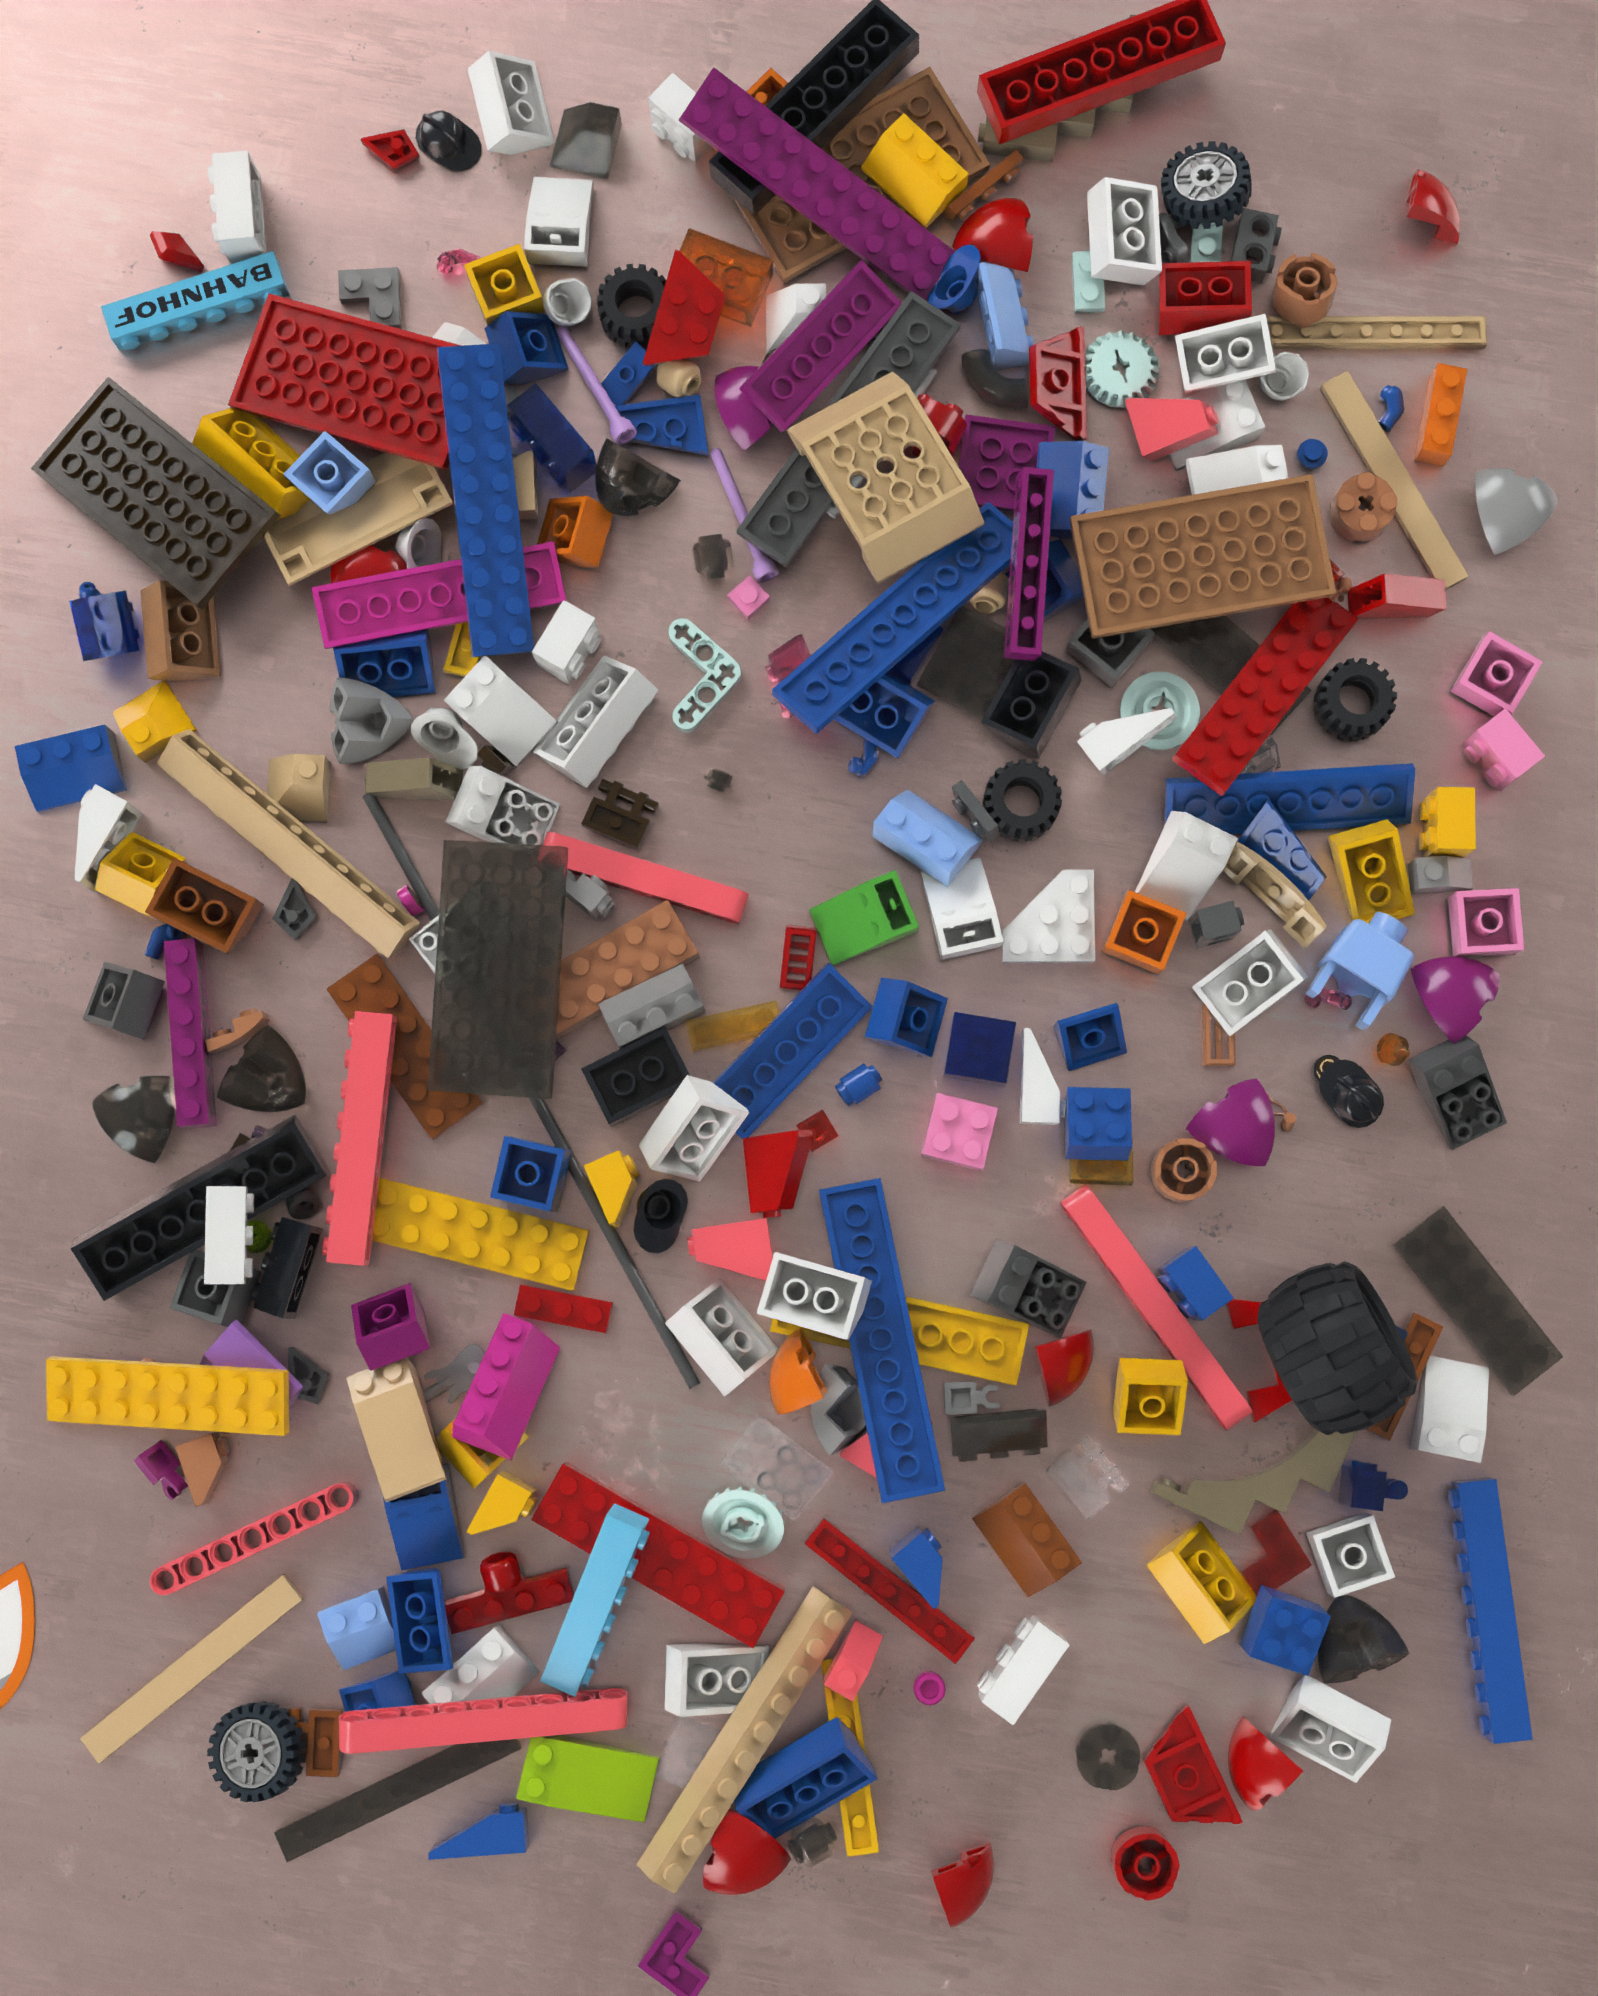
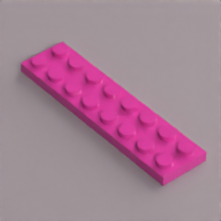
M554 541L523 547L530 610L558 605L563 600L567 601ZM461 559L311 587L325 649L468 622Z

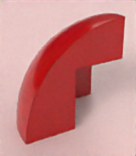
M1417 169L1413 174L1406 201L1409 203L1406 217L1436 224L1437 229L1434 238L1458 244L1461 221L1458 206L1452 193L1438 178L1426 171Z
M1016 198L998 199L983 205L973 212L962 224L951 248L957 250L965 245H974L980 252L981 260L1028 272L1032 254L1033 235L1027 233L1026 230L1028 220L1031 218L1027 205L1021 199Z
M371 545L331 565V583L407 569V563L393 550L383 552Z
M1091 1329L1034 1346L1042 1372L1040 1380L1048 1407L1070 1397L1087 1377L1094 1354V1341Z
M1243 1716L1231 1737L1228 1750V1768L1232 1784L1238 1796L1250 1810L1254 1811L1263 1808L1271 1796L1278 1797L1300 1776L1303 1770Z
M729 1808L711 1839L710 1845L713 1849L708 1862L704 1864L703 1886L705 1889L719 1894L738 1895L749 1893L773 1881L786 1868L791 1858L783 1846L770 1834Z
M991 1843L960 1853L962 1860L931 1870L951 1928L969 1919L980 1908L988 1895L994 1873Z

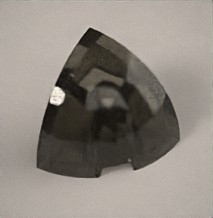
M606 438L596 466L595 486L598 499L608 512L620 516L638 515V511L650 505L654 507L660 505L676 489L681 481L680 479Z
M267 1024L244 1045V1054L239 1059L238 1064L230 1065L218 1090L217 1098L243 1109L261 1112L286 1111L305 1104L306 1087L299 1061L285 1039Z
M139 1077L138 1083L123 1088L119 1084H115L94 1099L92 1106L95 1116L102 1129L112 1141L131 1155L156 1163L167 1143L175 1117L174 1077Z
M1342 1595L1335 1598L1326 1612L1331 1618L1318 1650L1319 1669L1324 1684L1354 1680L1362 1672L1371 1669L1383 1670L1410 1654L1403 1639L1392 1624L1380 1612L1364 1601L1349 1595Z

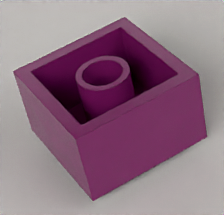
M411 1283L351 1305L356 1344L370 1371L430 1349L424 1310Z

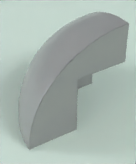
M1493 468L1476 472L1475 492L1478 512L1484 533L1494 555L1511 549L1533 535L1549 519L1557 505L1558 496L1545 482L1535 476L1527 479L1515 475L1514 470L1508 468Z
M337 677L332 693L330 712L336 716V727L331 732V740L339 764L355 763L370 759L394 745L405 734L413 721V717L408 710L392 696L374 686L353 679Z
M826 1364L819 1375L827 1388V1392L823 1399L811 1404V1417L820 1443L829 1455H832L848 1446L867 1429L857 1379L844 1367Z

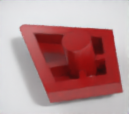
M404 129L361 138L362 144L392 170H396L419 157V153Z
M159 231L151 232L150 238L159 259L198 272L203 271L204 265L180 234Z

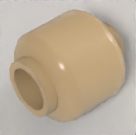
M688 358L682 361L659 363L657 366L656 378L658 385L675 398L694 395L702 381L700 368Z
M1000 572L969 600L974 609L982 613H993L1002 608L1006 603L1009 590L1008 577L1003 572Z

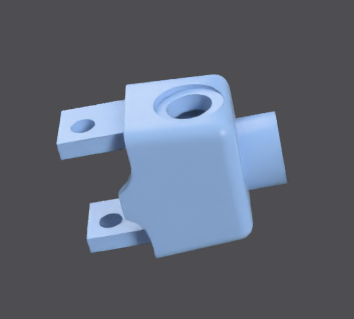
M1376 912L1369 924L1361 919L1353 920L1340 932L1317 965L1320 967V970L1305 994L1312 999L1316 997L1332 975L1337 982V989L1350 998L1355 995H1362L1371 1000L1355 1025L1361 1030H1365L1372 1024L1382 1006L1393 1000L1413 962V952L1401 945L1408 929L1394 917L1382 912Z

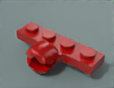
M502 1551L486 1557L480 1564L484 1589L447 1599L444 1602L451 1634L570 1603L574 1597V1591L567 1567L532 1577H524L521 1574L516 1555L509 1551Z

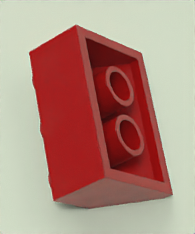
M1251 261L1162 263V272L1159 273V335H1179L1251 317Z

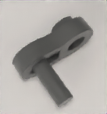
M1159 213L1162 263H1189L1188 248L1176 232L1177 229L1184 227L1180 224V219L1175 221L1172 218L1170 219L1167 214Z

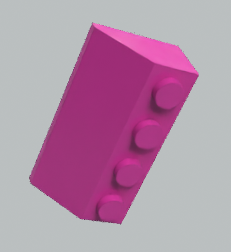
M503 1313L453 1423L452 1437L512 1461L560 1351V1347L533 1324Z

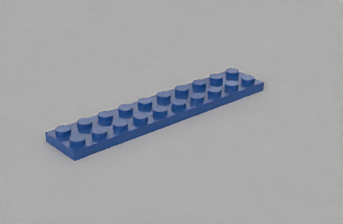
M500 344L438 347L437 357L472 658L484 657L485 655L497 656L532 653L534 643Z
M987 502L979 509L985 522L983 526L920 560L772 689V696L815 734H818L1010 564L1013 522L990 502Z
M881 1178L820 1189L819 1196L834 1269L865 1277L872 1281L864 1311L849 1338V1345L881 1503L945 1491Z

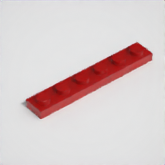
M825 1518L821 1520L804 1544L954 1664L959 1661L974 1641L975 1637L937 1607L933 1609L921 1594Z

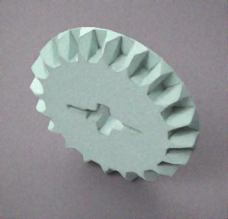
M1120 330L1111 333L1109 331L1104 336H1098L1092 344H1089L1085 352L1086 389L1096 400L1105 405L1127 407L1126 399L1147 398L1157 384L1160 371L1158 356L1155 355L1153 346H1150L1145 341V338L1136 336L1134 332L1125 333ZM1117 359L1122 365L1128 366L1125 370L1124 378L1119 371L1113 370L1116 367Z
M1151 672L1135 679L1126 689L1120 704L1121 718L1151 712V708L1155 709L1160 703L1162 696L1163 709L1171 708L1178 719L1143 745L1151 750H1167L1179 746L1188 739L1199 722L1200 705L1195 691L1184 679L1168 672Z
M741 1486L736 1490H731L728 1487L723 1493L717 1492L712 1499H709L703 1511L702 1526L707 1538L717 1549L732 1557L741 1559L763 1557L777 1548L784 1534L785 1521L782 1519V1511L776 1508L775 1501H769L765 1493L762 1495L755 1493L754 1488L746 1491ZM739 1517H742L745 1521L750 1520L749 1525L745 1526L743 1522L738 1523Z

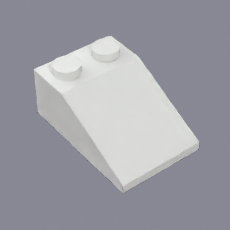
M1246 380L1203 389L1185 398L1201 400L1214 407L1219 419V423L1215 424L1218 434L1171 453L1169 456L1175 470L1178 471L1186 467L1185 460L1188 458L1230 451L1259 440L1265 425Z
M1282 445L1251 446L1185 460L1192 495L1288 478Z
M486 655L444 699L456 713L515 766H518L558 723L555 718Z
M1171 708L1104 721L1099 725L1093 722L1079 733L1082 738L1077 742L1098 770L1105 775L1178 718Z
M95 784L92 790L90 789L84 794L81 801L82 807L79 811L74 880L97 893L98 891L95 890L100 862L130 832H133L143 813L126 800Z
M1171 811L1135 892L1187 913L1184 920L1188 921L1225 868L1238 838L1186 812Z
M1272 929L1261 933L1192 988L1227 1034L1231 1036L1292 992L1309 977Z
M1435 1356L1429 1357L1422 1372L1410 1449L1481 1463L1487 1429L1489 1367Z
M712 1643L666 1645L665 1710L679 1717L733 1713L768 1658L769 1646L755 1645L754 1648H751L746 1644Z

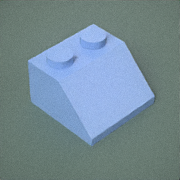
M326 431L283 474L284 477L328 515L356 504L376 483L369 468Z
M384 1586L317 1612L327 1644L343 1670L396 1651L390 1604Z

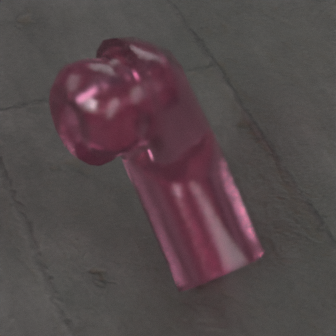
M457 248L441 252L437 257L438 263L436 267L438 271L448 274L452 272L453 265L460 264L464 266V264L482 257Z
M1323 988L1314 998L1308 995L1304 997L1305 1003L1314 1009L1318 1008L1321 1002L1343 1010L1349 1009L1352 1004L1350 995Z

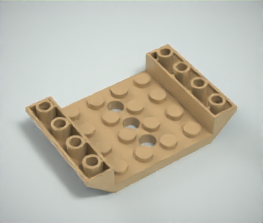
M893 371L787 429V433L802 457L806 455L860 545L862 558L877 584L985 524L969 483L910 386ZM908 446H916L920 449L921 454L915 459H910L904 455L903 451ZM881 461H890L894 465V469L888 474H883L878 471L877 465ZM861 475L866 478L867 484L860 489L854 488L850 484L851 478Z

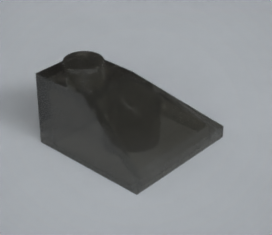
M589 102L564 109L550 166L608 179L622 126L619 108Z

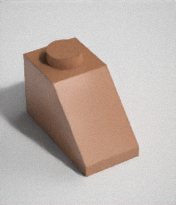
M219 1432L210 1433L175 1446L195 1507L209 1503L228 1464L226 1455L230 1453L226 1439L223 1436L220 1437Z

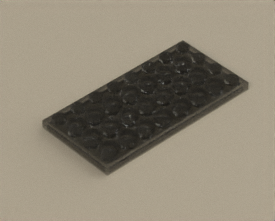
M444 840L428 1090L552 1099L568 847Z

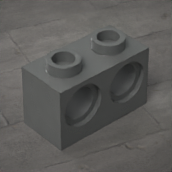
M1243 208L1238 222L1230 261H1248L1247 257H1255L1259 263H1251V281L1262 283L1266 273L1271 274L1276 256L1271 255L1273 245H1278L1282 228L1277 227L1279 215ZM1260 229L1265 235L1258 236L1252 230Z
M1233 900L1196 910L1188 919L1196 949L1232 940L1242 931L1241 926L1244 925L1242 911L1239 907L1235 908Z

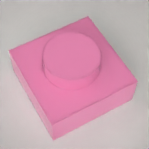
M750 575L727 595L730 602L748 620L770 600V596Z

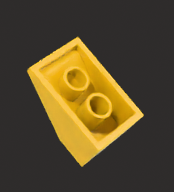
M1388 819L1328 836L1333 863L1351 921L1361 919L1369 924L1376 912L1388 914L1397 920L1415 915L1398 829Z

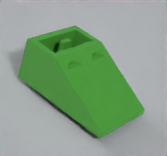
M896 870L866 881L809 909L832 966L918 933L919 930L918 922Z

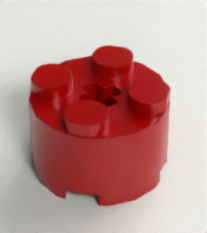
M927 394L918 395L917 400L953 457L967 427L965 420L962 418L963 410L955 404L949 403L944 405L935 401ZM911 446L914 448L912 454L919 457L921 454L920 449L916 446Z
M1139 1826L1128 1829L1113 1843L1110 1861L1113 1873L1125 1892L1150 1901L1162 1898L1172 1890L1173 1884L1177 1879L1180 1864L1176 1851L1165 1835L1152 1827ZM1147 1857V1859H1150L1148 1861L1149 1867L1143 1869L1139 1865L1141 1863L1140 1860Z

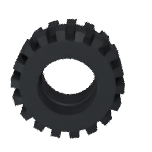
M633 263L626 264L627 269L621 270L620 267L614 269L615 275L608 274L604 278L605 284H600L598 289L599 295H597L599 317L605 333H609V338L615 342L619 339L620 346L625 348L628 343L633 345L636 341L639 344H644L645 348H647L666 279L663 275L658 277L657 270L652 267L647 271L644 264H639L638 268H633ZM633 296L645 297L653 303L651 309L639 317H629L619 311L620 305L626 299Z
M1354 658L1347 659L1344 664L1340 662L1332 670L1330 669L1316 688L1318 691L1315 693L1313 700L1317 702L1314 712L1315 714H1320L1321 717L1318 719V722L1321 726L1323 724L1328 726L1326 732L1330 735L1335 731L1338 733L1337 738L1344 740L1345 737H1349V741H1357L1360 737L1364 740L1373 733H1377L1391 718L1390 715L1396 708L1394 701L1397 699V692L1392 691L1395 682L1393 679L1387 680L1386 677L1389 675V672L1386 669L1382 672L1377 669L1380 664L1373 661L1371 665H1368L1365 658H1360L1358 662H1355ZM1344 686H1356L1364 690L1370 699V711L1366 714L1349 712L1340 701V689Z
M1019 759L1018 763L1013 764V761L1006 763L1005 767H999L987 783L983 795V807L997 823L999 832H1001L1000 836L1005 839L1009 836L1013 838L1012 841L1019 842L1020 839H1025V842L1032 841L1033 837L1037 836L1039 838L1044 835L1046 830L1053 826L1062 805V799H1060L1062 794L1061 786H1057L1058 779L1055 775L1051 776L1049 774V768L1044 766L1042 769L1037 766L1039 762L1032 760L1031 764L1026 763V759ZM1014 786L1031 788L1040 800L1038 811L1030 816H1018L1012 813L1004 802L1006 791Z

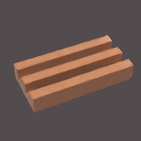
M1203 1004V1066H1236L1235 1033L1231 1036L1227 1034L1228 1059H1222V1026L1215 1017V1059H1211L1210 1010Z

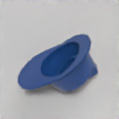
M974 245L960 247L946 262L940 278L928 294V302L937 309L946 308L953 314L958 315L975 300L978 293L975 275L978 271L981 256L979 250Z

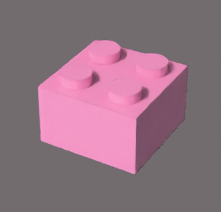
M1488 631L1477 644L1450 691L1494 717L1505 708L1512 715L1543 661Z
M1506 708L1462 743V746L1465 748L1464 753L1472 763H1477L1485 772L1483 775L1486 781L1492 787H1497L1499 791H1502L1545 757Z
M1519 888L1456 891L1448 897L1453 957L1515 955L1524 950Z
M937 1093L921 1156L982 1171L998 1108Z

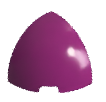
M741 366L728 369L716 376L714 385L715 398L720 415L728 431L743 451L754 444L771 428V421L739 389L759 368L757 366Z
M1440 957L1424 961L1411 968L1415 986L1425 1007L1439 1028L1453 1044L1466 1036L1482 1020V1016L1479 1013L1485 1003L1494 1001L1498 992L1499 973L1490 966L1474 959Z
M1257 1078L1245 1080L1229 1087L1224 1099L1219 1100L1217 1104L1208 1102L1186 1127V1130L1197 1141L1204 1143L1208 1149L1229 1160L1250 1166H1266L1275 1138V1121L1272 1106L1265 1089Z

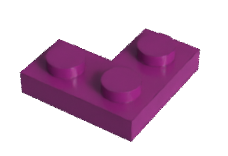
M676 1909L638 1963V1967L677 1996H697L710 1975L687 1959L685 1955L702 1932V1928Z

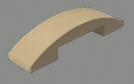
M1236 841L1223 871L1237 885L1241 881L1244 882L1286 922L1283 928L1306 949L1327 927L1309 900L1284 874L1259 854Z

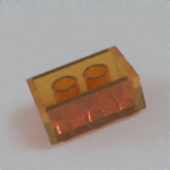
M689 228L679 251L726 295L720 315L751 327L773 276V260Z

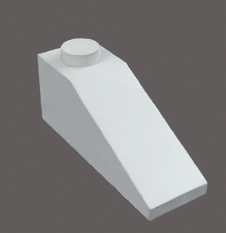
M1024 1028L1021 1043L1019 1124L1057 1125L1060 1118H1065V1099H1060V1090L1031 1028Z

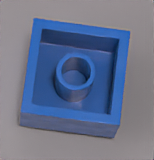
M1068 1087L1065 1096L1066 1108L1064 1118L1065 1159L1128 1161L1132 1149L1130 1088Z
M504 1136L490 1198L550 1212L558 1211L572 1150L517 1137Z
M1197 1246L1186 1248L1157 1269L1161 1274L1158 1277L1160 1284L1168 1293L1174 1292L1179 1299L1176 1305L1186 1319L1191 1318L1194 1321H1203L1234 1299Z
M1261 1585L1239 1645L1252 1658L1309 1676L1331 1616L1319 1604Z

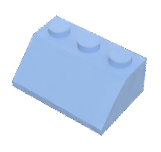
M986 262L979 263L976 279L978 286L977 298L993 371L1028 365L1029 347L1034 345L1032 336L1026 335L1025 325H1028V315L1026 307H1021L1019 297H1022L1020 279L1014 278L1013 269Z
M906 790L892 798L874 820L873 838L947 887L983 842V838H979L974 832L910 790Z

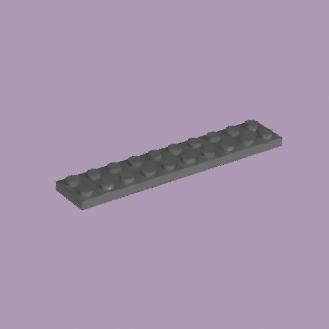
M911 291L827 407L892 371L904 380L914 393L960 330L961 324ZM797 448L736 530L737 535L786 568L834 503L806 455L802 457Z

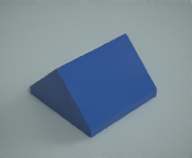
M1117 1003L1059 1020L1053 1026L1068 1071L1127 1053L1120 1010Z

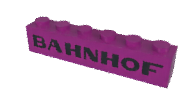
M1023 467L1016 475L1004 658L1035 661L1042 653L1054 470Z
M195 938L164 941L177 1127L183 1129L215 1127L217 1122L212 1055L207 1051L205 1043L206 1039H210L203 943Z

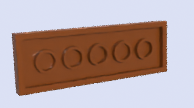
M375 954L327 988V991L348 1021L350 1018L354 1019L355 1011L393 1014L397 1017L390 1081L432 1140L484 1105L379 954Z

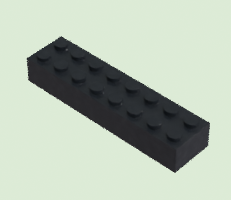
M872 0L765 107L819 148L823 149L919 54V33L883 2ZM718 151L709 160L711 179L753 216L776 195Z
M293 1115L74 1238L70 1249L103 1301L205 1245L206 1186L247 1187L248 1193L254 1194V1213H247V1220L326 1177L327 1166L297 1116Z

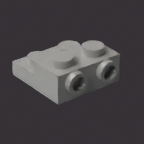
M550 864L543 872L549 884L595 921L601 916L606 918L616 905L612 902L613 898L608 895L610 893L607 889L608 886L595 875L589 878L583 873L576 880V876L563 865L556 868L553 864Z

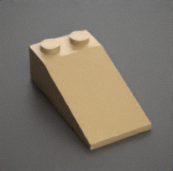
M403 1358L372 1371L366 1369L346 1377L353 1406L385 1502L446 1480L418 1373L409 1358Z

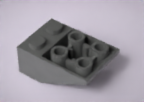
M1467 1035L1454 1044L1449 1039L1408 1059L1416 1084L1451 1150L1507 1123L1480 1046Z
M996 1238L970 1295L1061 1339L1087 1282L1014 1244Z

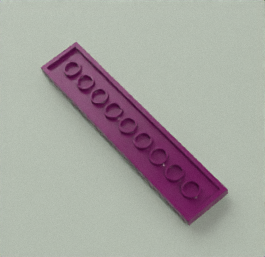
M713 67L678 121L907 294L912 291L924 300H927L928 294L940 278L946 262L955 251Z

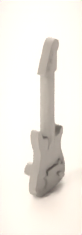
M477 1344L468 1345L448 1366L427 1372L424 1375L425 1379L436 1378L438 1382L423 1390L425 1402L427 1403L449 1391L450 1398L448 1403H453L462 1393L468 1391L484 1357V1350Z

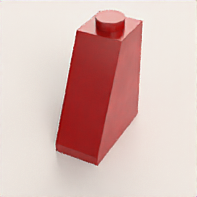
M1384 573L1354 586L1348 591L1349 612L1359 619L1422 618L1447 610L1445 580Z
M795 1130L743 1138L750 1213H762L763 1219L782 1217L781 1211L793 1209L813 1139L812 1131Z

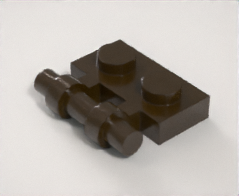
M602 779L598 790L608 795L605 801L593 796L581 823L582 827L639 850L651 823L649 819L640 815L644 809L655 813L659 802L650 799L646 793L641 791L635 793L624 788L622 783L617 781L612 783ZM621 799L633 804L631 811L615 806L617 800Z

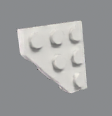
M1062 870L1001 932L1004 941L1002 944V963L1095 962L1094 870Z

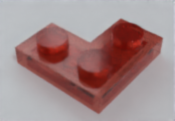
M1278 1510L1272 1511L1249 1526L1266 1553L1240 1570L1256 1597L1261 1585L1277 1589L1312 1566Z

